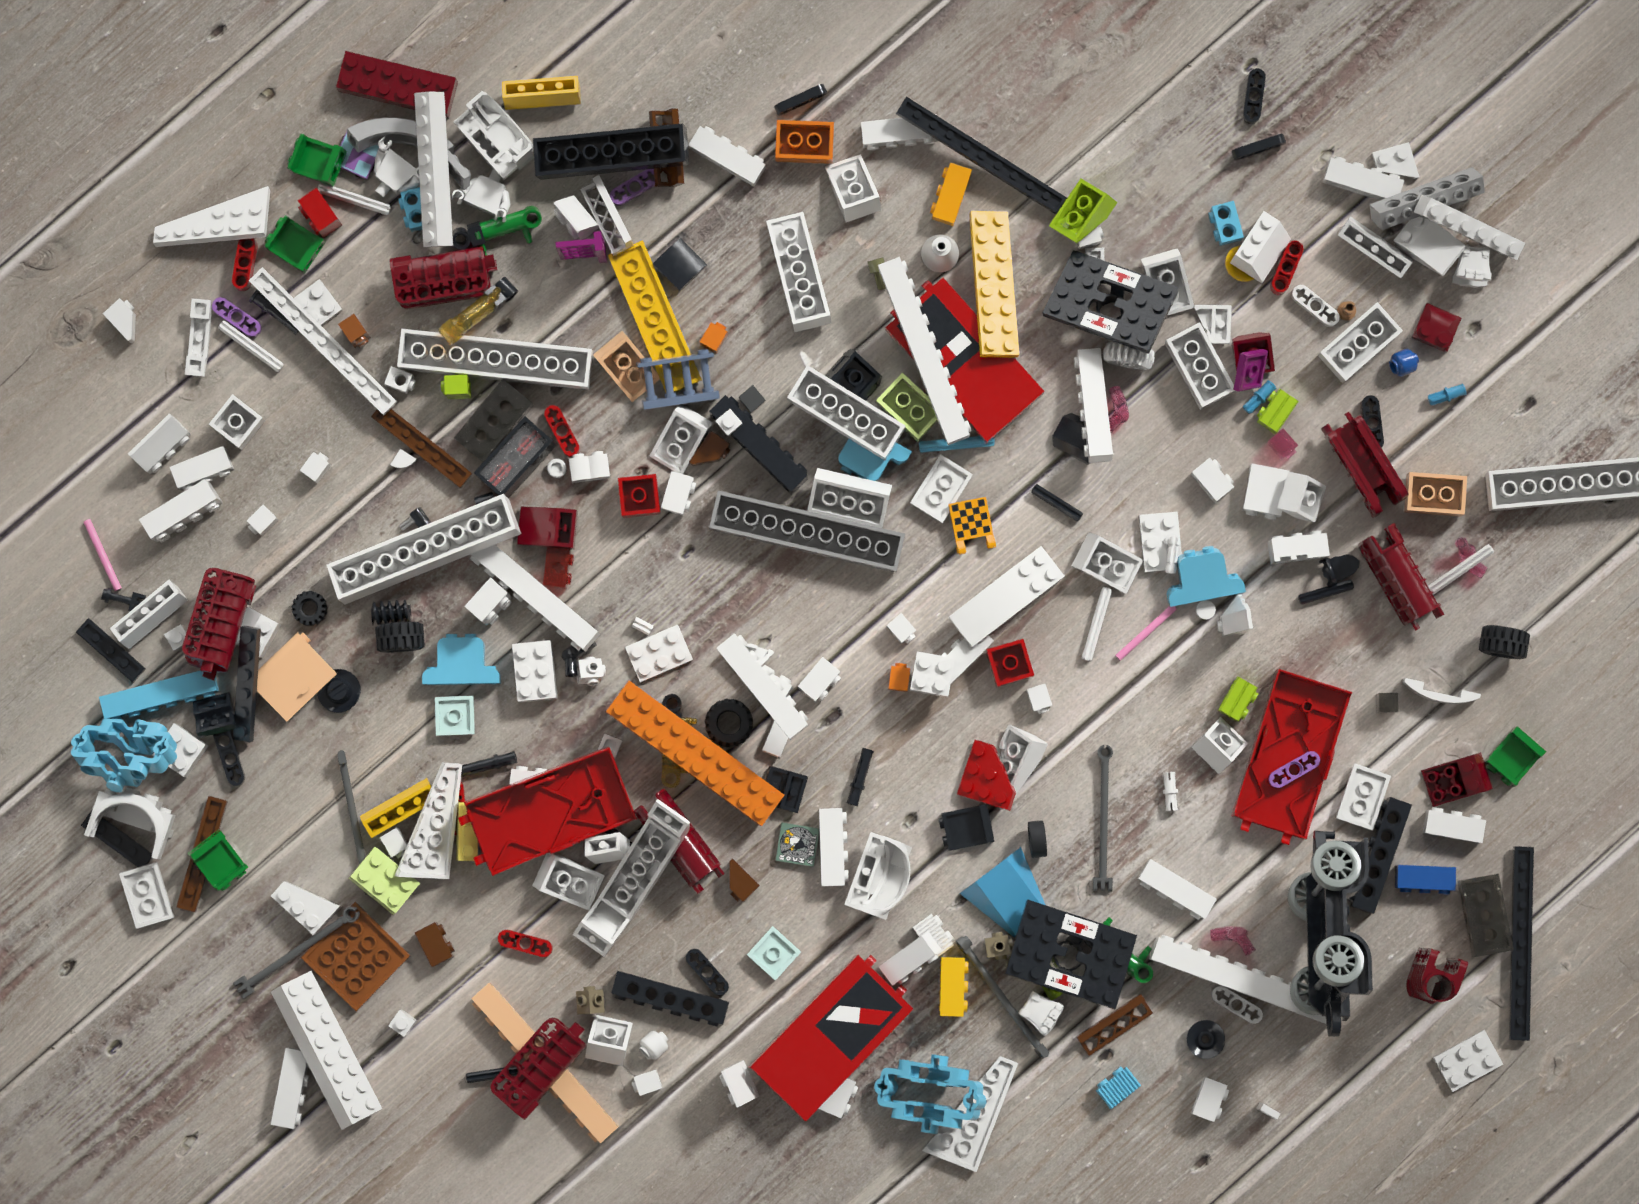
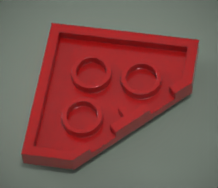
M974 740L957 794L1011 811L1016 791L1009 781L1008 774L997 755L998 752L995 746Z

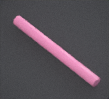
M91 520L84 521L83 523L114 591L122 589Z
M1169 606L1115 656L1121 661L1177 610L1176 607Z

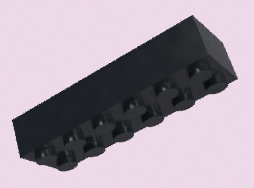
M725 395L709 411L710 416L716 421L726 411L731 409L743 424L731 433L730 436L785 490L793 495L808 480L807 469L801 463L797 465L793 461L794 457L787 450L783 452L779 448L780 443L773 436L769 438L766 435L767 430L760 423L756 425L753 422L752 415L747 410L742 411L739 408V403L732 396L728 398Z

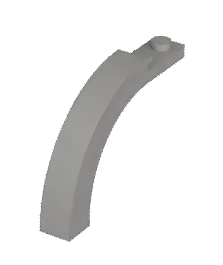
M380 118L364 121L347 128V140L357 152L378 145V142L383 137H385L384 143H388L391 140L392 143H402L417 147L415 121L399 118ZM447 139L449 173L464 190L470 186L471 174L466 167L464 168L460 164L458 157L454 154V145Z

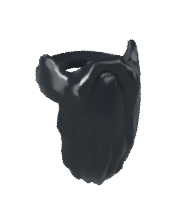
M1348 554L1320 560L1319 563L1324 564L1322 568L1323 575L1329 580L1326 585H1334L1337 581L1344 580L1346 577L1353 575L1359 568L1360 560Z

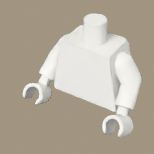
M383 137L378 142L379 149L375 157V177L381 182L375 191L384 198L390 189L399 194L400 192L417 188L420 184L419 167H413L391 149L387 150L392 145V141L390 140L385 145V137Z
M492 169L489 178L483 175L470 180L468 188L463 190L461 187L459 190L453 191L451 200L455 197L459 198L457 204H461L464 198L465 204L495 216L494 220L502 217V222L506 221V214L511 205L509 192L506 190L505 185L499 183L501 176L495 169Z

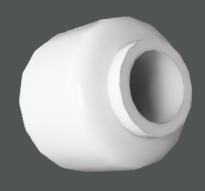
M650 1031L640 1040L641 1047L639 1049L647 1059H658L668 1049V1038L661 1031L659 1033Z

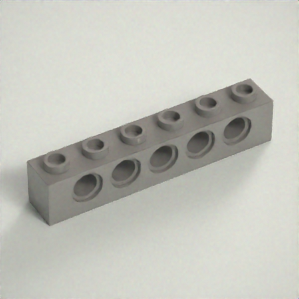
M1471 167L1370 204L1372 221L1381 230L1419 217L1420 215L1414 213V210L1421 195L1431 197L1450 206L1485 193L1483 176Z

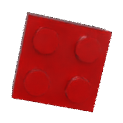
M317 188L297 200L300 203L298 209L306 220L311 219L309 225L317 235L321 234L325 238L342 226Z
M656 474L618 478L622 518L661 514Z
M1024 639L986 649L996 687L1034 677Z

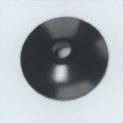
M1198 1021L1190 1027L1187 1033L1188 1048L1199 1058H1213L1220 1054L1224 1048V1031L1213 1021ZM1205 1035L1209 1038L1207 1043L1202 1042V1037Z

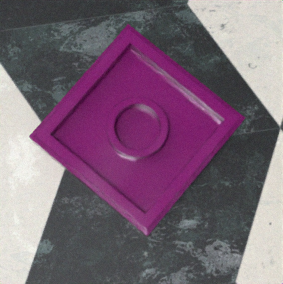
M1259 349L1240 353L1233 390L1240 392L1262 386L1268 354L1267 350Z

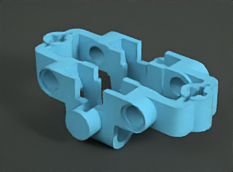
M106 718L102 720L100 726H84L80 733L72 738L71 744L73 748L71 755L81 766L82 772L91 776H102L107 782L106 786L108 789L114 792H122L124 786L138 787L142 780L146 779L148 772H165L168 766L177 759V753L175 752L177 743L170 733L167 732V728L160 723L146 722L139 719L135 721L133 727H128L124 720ZM120 732H122L128 738L129 746L125 742V740L122 737H120ZM101 740L117 745L125 753V761L129 766H121L109 751L95 752L94 741ZM153 753H155L154 758H147V757H144V756L134 755V754L152 755ZM105 764H108L113 771H107L104 767Z
M931 1054L930 1063L899 1059L898 1069L884 1068L880 1078L874 1085V1089L878 1094V1104L883 1107L892 1108L891 1118L922 1122L921 1132L938 1134L939 1126L962 1129L963 1120H977L979 1118L980 1111L986 1106L987 1101L985 1095H983L982 1083L968 1080L970 1070L949 1067L948 1056ZM920 1067H927L929 1069L927 1078H919ZM895 1075L918 1083H931L943 1087H970L969 1093L963 1098V1104L967 1108L966 1113L961 1110H955L951 1106L934 1103L891 1101L892 1095L898 1089V1084L894 1080ZM914 1106H923L921 1117H913Z

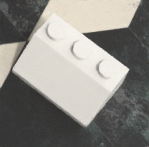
M1263 211L1230 263L1260 283H1263L1291 238L1279 220Z
M168 414L128 455L147 473H156L162 467L161 463L165 459L169 460L176 453L175 450L179 446H184L190 440L189 436L191 433L175 417Z

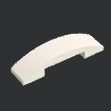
M192 299L188 356H186L185 375L205 377L211 329V300Z
M1408 678L1402 680V683L1409 690L1435 702L1459 704L1481 697V694L1464 690L1459 691L1458 697L1423 690L1424 682Z

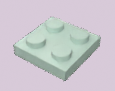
M474 696L435 697L436 736L475 734Z
M772 926L747 955L776 980L801 951Z

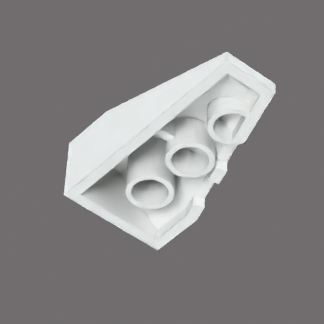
M1242 594L1237 595L1220 616V621H1217L1218 632H1222V637L1245 634L1253 629L1251 611L1248 604H1245Z
M1008 725L1000 742L999 748L1002 749L1000 761L1003 763L1009 781L1017 794L1041 761L1048 744L1035 735Z

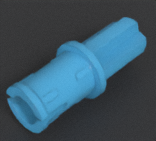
M1267 380L1243 406L1244 410L1247 413H1252L1261 403L1266 402V399L1273 390L1277 389L1276 386Z
M1463 383L1448 389L1445 387L1442 391L1429 394L1428 402L1430 405L1444 401L1450 402L1451 399L1467 395L1466 388Z

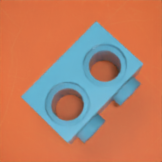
M420 187L400 192L402 198L398 200L401 210L405 209L406 216L403 219L406 228L409 227L411 232L421 230L422 221L420 223L413 222L415 215H421ZM414 196L418 198L416 204H408V200L410 197Z
M1231 201L1212 206L1208 216L1210 223H1214L1215 226L1213 231L1215 241H1219L1220 246L1243 240L1244 236L1235 202ZM1218 211H1225L1228 217L1226 219L1219 218ZM1230 229L1233 235L1225 237L1223 230Z

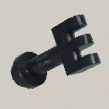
M112 588L103 590L101 600H105V603H109V600L128 604V611H131L136 605L141 603L137 599H146V595L133 592L131 598L112 593Z

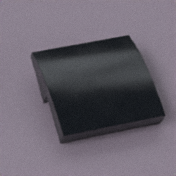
M681 238L653 263L679 291L707 266Z
M230 692L193 701V715L196 719V734L198 738L236 729Z
M769 766L765 781L784 794L776 808L798 813L808 776Z

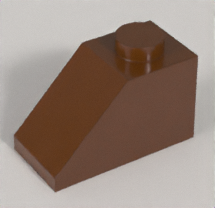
M710 431L689 461V464L697 466L719 462L721 458L725 459L730 453V444Z
M732 858L730 860V889L732 890L730 895L737 902L740 900L744 902L760 885Z

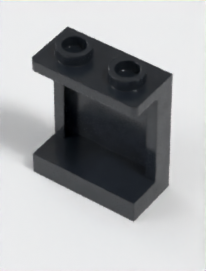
M987 804L941 813L942 817L938 818L940 829L944 828L946 835L942 837L944 848L948 847L949 851L995 842Z

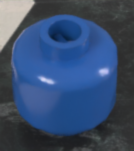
M1404 349L1391 356L1389 367L1394 374L1400 377L1406 376L1417 370L1419 358L1416 353L1409 349Z

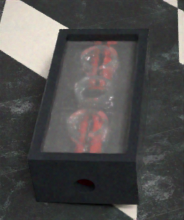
M525 416L477 468L474 474L498 496L504 494L509 499L557 445Z

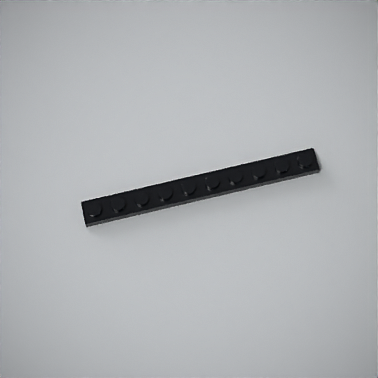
M907 96L897 110L896 115L1055 215L1066 201L1067 197Z
M1513 846L1509 1040L1530 1041L1534 847Z

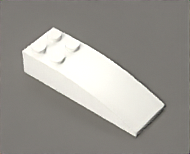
M800 212L766 221L794 332L831 324V316L804 213Z
M1040 546L948 618L968 644L973 647L1058 583L1064 577V574L1043 547Z

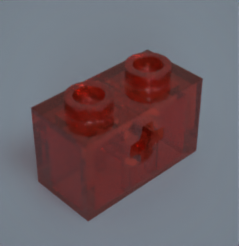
M547 547L543 579L544 587L567 589V585H571L572 573H569V567L573 566L574 554H571L570 549ZM558 563H561V566L564 568V570H560V573H557L556 569H554V567L558 566Z

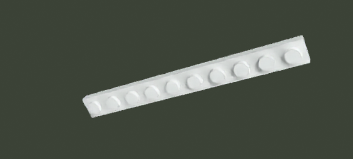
M263 267L249 280L383 415L397 403Z

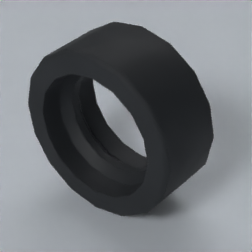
M1043 820L1028 822L1031 857H1047V841Z

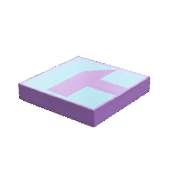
M346 132L340 145L347 151L341 168L367 180L375 164V157L379 146L374 145L357 152L347 140Z

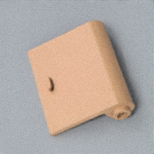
M297 632L258 669L257 692L286 722L337 674L309 644L311 640L304 633L300 635Z

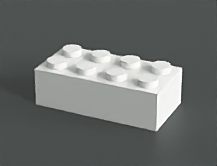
M1377 302L1318 354V357L1344 383L1403 330Z
M1200 322L1165 341V346L1200 410L1235 392L1233 390L1234 384Z
M817 468L807 511L882 528L892 485Z
M204 479L143 516L139 521L150 539L162 543L168 540L173 532L179 533L186 529V524L191 521L195 523L202 519L203 514L207 511L211 513L217 510L222 501L212 484Z

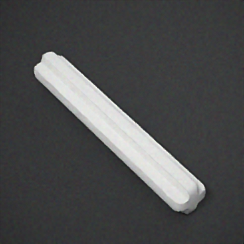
M320 183L318 186L319 192L323 195L384 215H388L391 206L324 183Z
M226 321L221 322L218 328L275 371L279 372L282 369L283 363Z
M1487 544L1428 585L1430 591L1433 590L1434 592L1432 594L1434 595L1494 553L1493 548Z
M1103 587L1101 589L1082 654L1083 660L1091 661L1112 592L1110 588Z

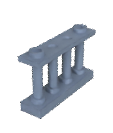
M708 349L697 350V354L659 360H652V357L640 359L641 362L636 363V366L638 368L643 367L647 390L646 400H642V408L645 410L720 399L719 391L714 390V387L711 386L708 358L714 357V353L709 352ZM700 359L704 388H702L703 392L695 393V390L692 388L689 360ZM681 362L685 386L683 395H676V392L673 390L670 363ZM662 364L666 394H664L665 397L657 398L654 392L651 366Z

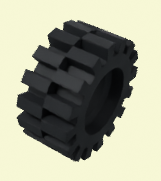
M303 591L293 600L291 608L293 610L292 614L299 623L306 626H314L325 619L328 606L323 596L317 592ZM307 601H313L317 606L315 614L311 616L305 615L302 610L304 603Z

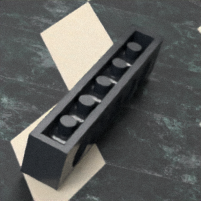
M1393 797L1383 800L1380 809L1383 813L1381 818H1377L1374 829H1377L1376 833L1370 837L1368 847H1370L1369 869L1375 868L1378 874L1374 879L1368 875L1363 887L1369 886L1371 888V894L1365 897L1362 894L1361 888L1357 894L1349 898L1351 907L1370 914L1375 913L1412 804ZM1390 813L1396 815L1397 820L1394 824L1389 823L1387 820V816ZM1384 831L1390 834L1388 842H1384L1381 839V834ZM1378 849L1384 853L1382 860L1375 858L1374 854Z
M617 971L611 991L612 994H615L614 998L623 1001L626 998L633 999L634 1004L644 1006L645 1003L651 1004L652 1009L663 1011V1008L671 1010L670 1014L680 1017L682 1013L690 1015L689 1019L698 1022H700V1019L708 1020L707 1024L719 1027V1024H724L729 1006V1001L622 971ZM631 983L638 986V992L634 995L630 994L627 990L628 985ZM648 989L656 991L657 996L654 1000L646 997ZM667 994L675 996V1003L673 1005L665 1003L664 998ZM686 999H691L694 1002L692 1010H686L683 1007V1002ZM709 1004L712 1006L713 1012L711 1015H704L702 1013L703 1005Z

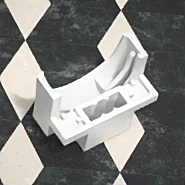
M481 91L466 104L468 110L454 121V124L467 137L468 142L488 165L496 170L503 180L517 168L521 170L534 158L532 154L533 144L530 139L486 92Z
M126 787V790H122L119 794L109 789H105V792L99 791L84 835L94 837L103 816L150 832H155L156 840L152 858L161 860L168 837L171 838L174 831L171 828L176 815L171 814L172 810L162 807L163 802L158 801L159 797L146 793L142 796L140 795L141 791Z

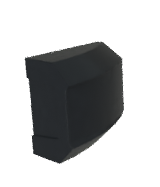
M853 349L845 352L826 375V377L865 401L880 386L882 376Z
M1073 413L1064 415L1052 435L1053 446L1089 465L1088 457L1084 456V445H1087L1086 439L1082 438V427H1085L1084 421H1080V416Z

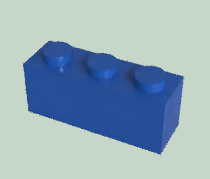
M1396 865L1395 888H1400V892L1412 893V889H1419V893H1431V890H1439L1438 894H1450V891H1456V867Z

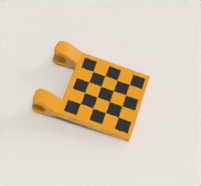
M986 497L948 504L957 554L966 553L964 540L982 536L986 538L988 549L996 547Z

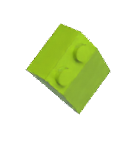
M1080 178L1049 227L1078 243L1108 218L1118 202L1107 193Z

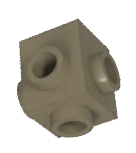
M1003 932L991 933L992 937L984 938L987 958L995 957L996 960L1007 959V955L1011 953L1010 950L1013 947L1012 938L1008 939V935H1003ZM998 942L1002 943V948L1000 950L996 948V944Z
M595 986L583 987L584 991H576L577 1015L605 1013L603 989L595 990Z

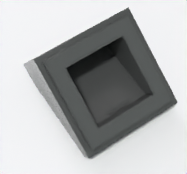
M754 385L739 396L740 401L751 413L766 401Z

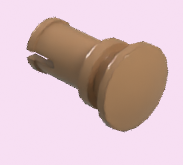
M1343 302L1338 306L1337 312L1342 320L1353 319L1356 314L1354 302Z

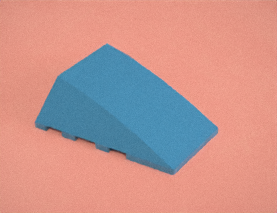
M1021 847L959 893L1014 938L1016 937L1026 900L1045 905Z

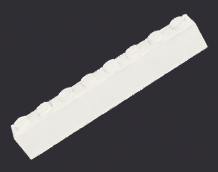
M444 92L414 93L423 247L453 246Z
M496 545L470 554V560L477 566L480 563L485 566L486 569L484 571L490 577H498L500 579L498 583L506 590L511 588L514 591L513 596L520 602L525 600L529 604L527 608L534 614L539 612L544 617L541 620L549 626L552 624L558 628L556 632L564 639L566 636L572 640L570 644L578 651L582 648L586 652L599 637L600 633Z

